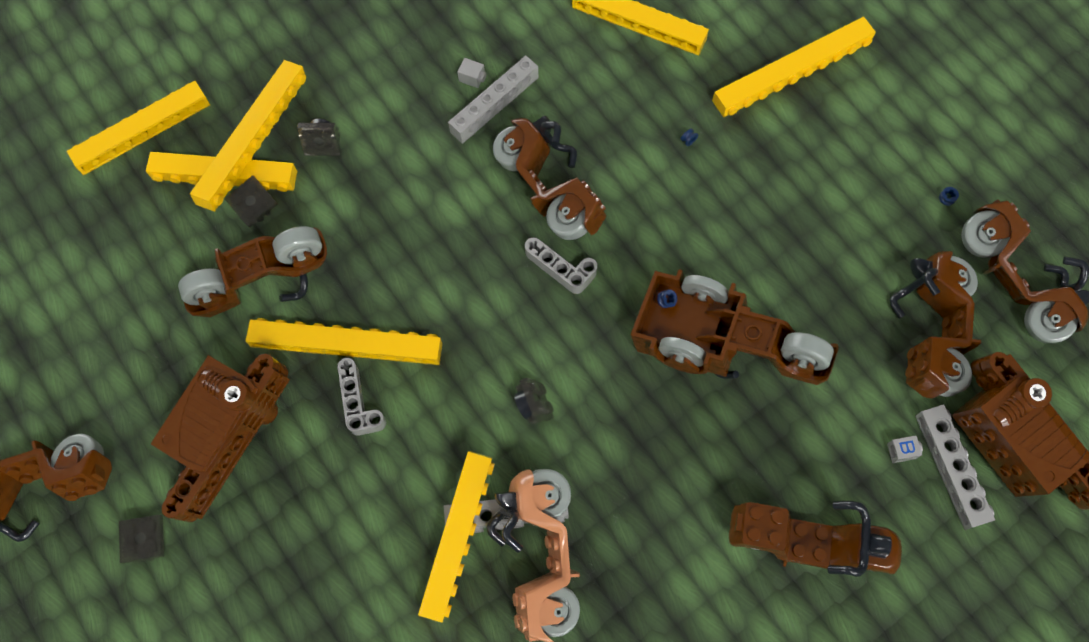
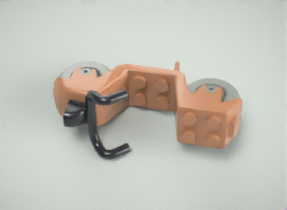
M527 469L518 473L512 479L509 492L494 494L496 502L504 509L497 512L488 522L487 532L501 547L507 543L513 550L519 553L523 546L511 536V531L516 526L518 519L547 530L545 546L548 548L549 557L546 559V564L550 572L515 588L513 604L516 606L517 615L514 616L515 627L525 635V639L529 642L537 640L554 642L549 637H560L569 633L577 624L580 615L578 598L572 590L565 587L570 583L571 577H580V573L570 569L567 529L560 521L555 519L561 516L568 508L571 499V489L566 478L555 470L538 469L531 471ZM503 518H509L501 536L495 530V526Z

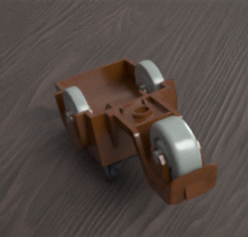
M680 269L676 276L658 271L654 272L631 332L637 352L654 356L663 364L692 374L710 372L719 378L733 379L739 377V372L728 370L732 358L736 355L737 351L769 359L782 376L814 385H819L829 379L837 356L838 344H829L824 339L815 335L795 332L790 324L784 320L751 312V308L747 306L746 294L736 292L735 283L731 284L728 291L718 281L705 276L690 275L684 277L683 270ZM664 290H673L677 295L676 305L662 308L657 301L658 294Z

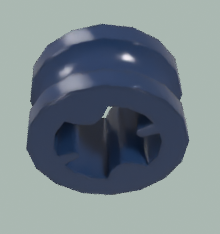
M690 128L682 135L680 140L682 142L685 141L686 146H690L699 135Z
M946 187L939 195L940 202L947 206L954 204L959 197L958 191L953 187ZM947 193L951 194V199L947 198Z
M673 290L661 291L657 297L658 304L662 308L675 306L677 303L676 293Z

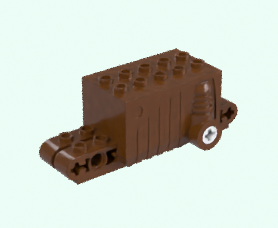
M995 352L973 360L970 364L972 375L983 390L951 414V416L1015 497L1048 495L1060 486L1066 492L1068 499L1079 509L1089 510V451L1049 403L1052 398V390L1049 384L1040 378L1030 379L1011 354L1005 355L1002 352Z
M261 354L249 365L246 375L243 376L211 356H207L151 442V445L186 466L179 474L174 487L168 491L167 498L163 502L162 513L165 517L184 522H194L197 518H203L260 426L273 422L277 417L278 406L276 401L290 380L287 378L288 369L284 364L268 354Z

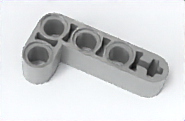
M529 238L525 242L527 258L574 294L581 293L596 277L597 262L592 258H585L575 268L539 239ZM545 258L552 259L551 262H544L543 260ZM591 267L593 270L588 272L584 268ZM559 269H565L567 272L564 274H560L557 271ZM574 280H578L581 282V284L574 285L572 284V282Z
M350 358L342 359L338 363V374L347 428L354 435H364L383 430L386 426V419L383 414L378 410L365 411L357 365ZM349 366H351V367L349 368V374H350L351 376H349L348 373L346 372V370H348V367H349ZM350 384H355L353 390L347 391V387ZM358 402L357 408L351 410L350 405ZM375 417H380V422L373 425L372 420ZM361 421V425L358 428H352L354 422Z

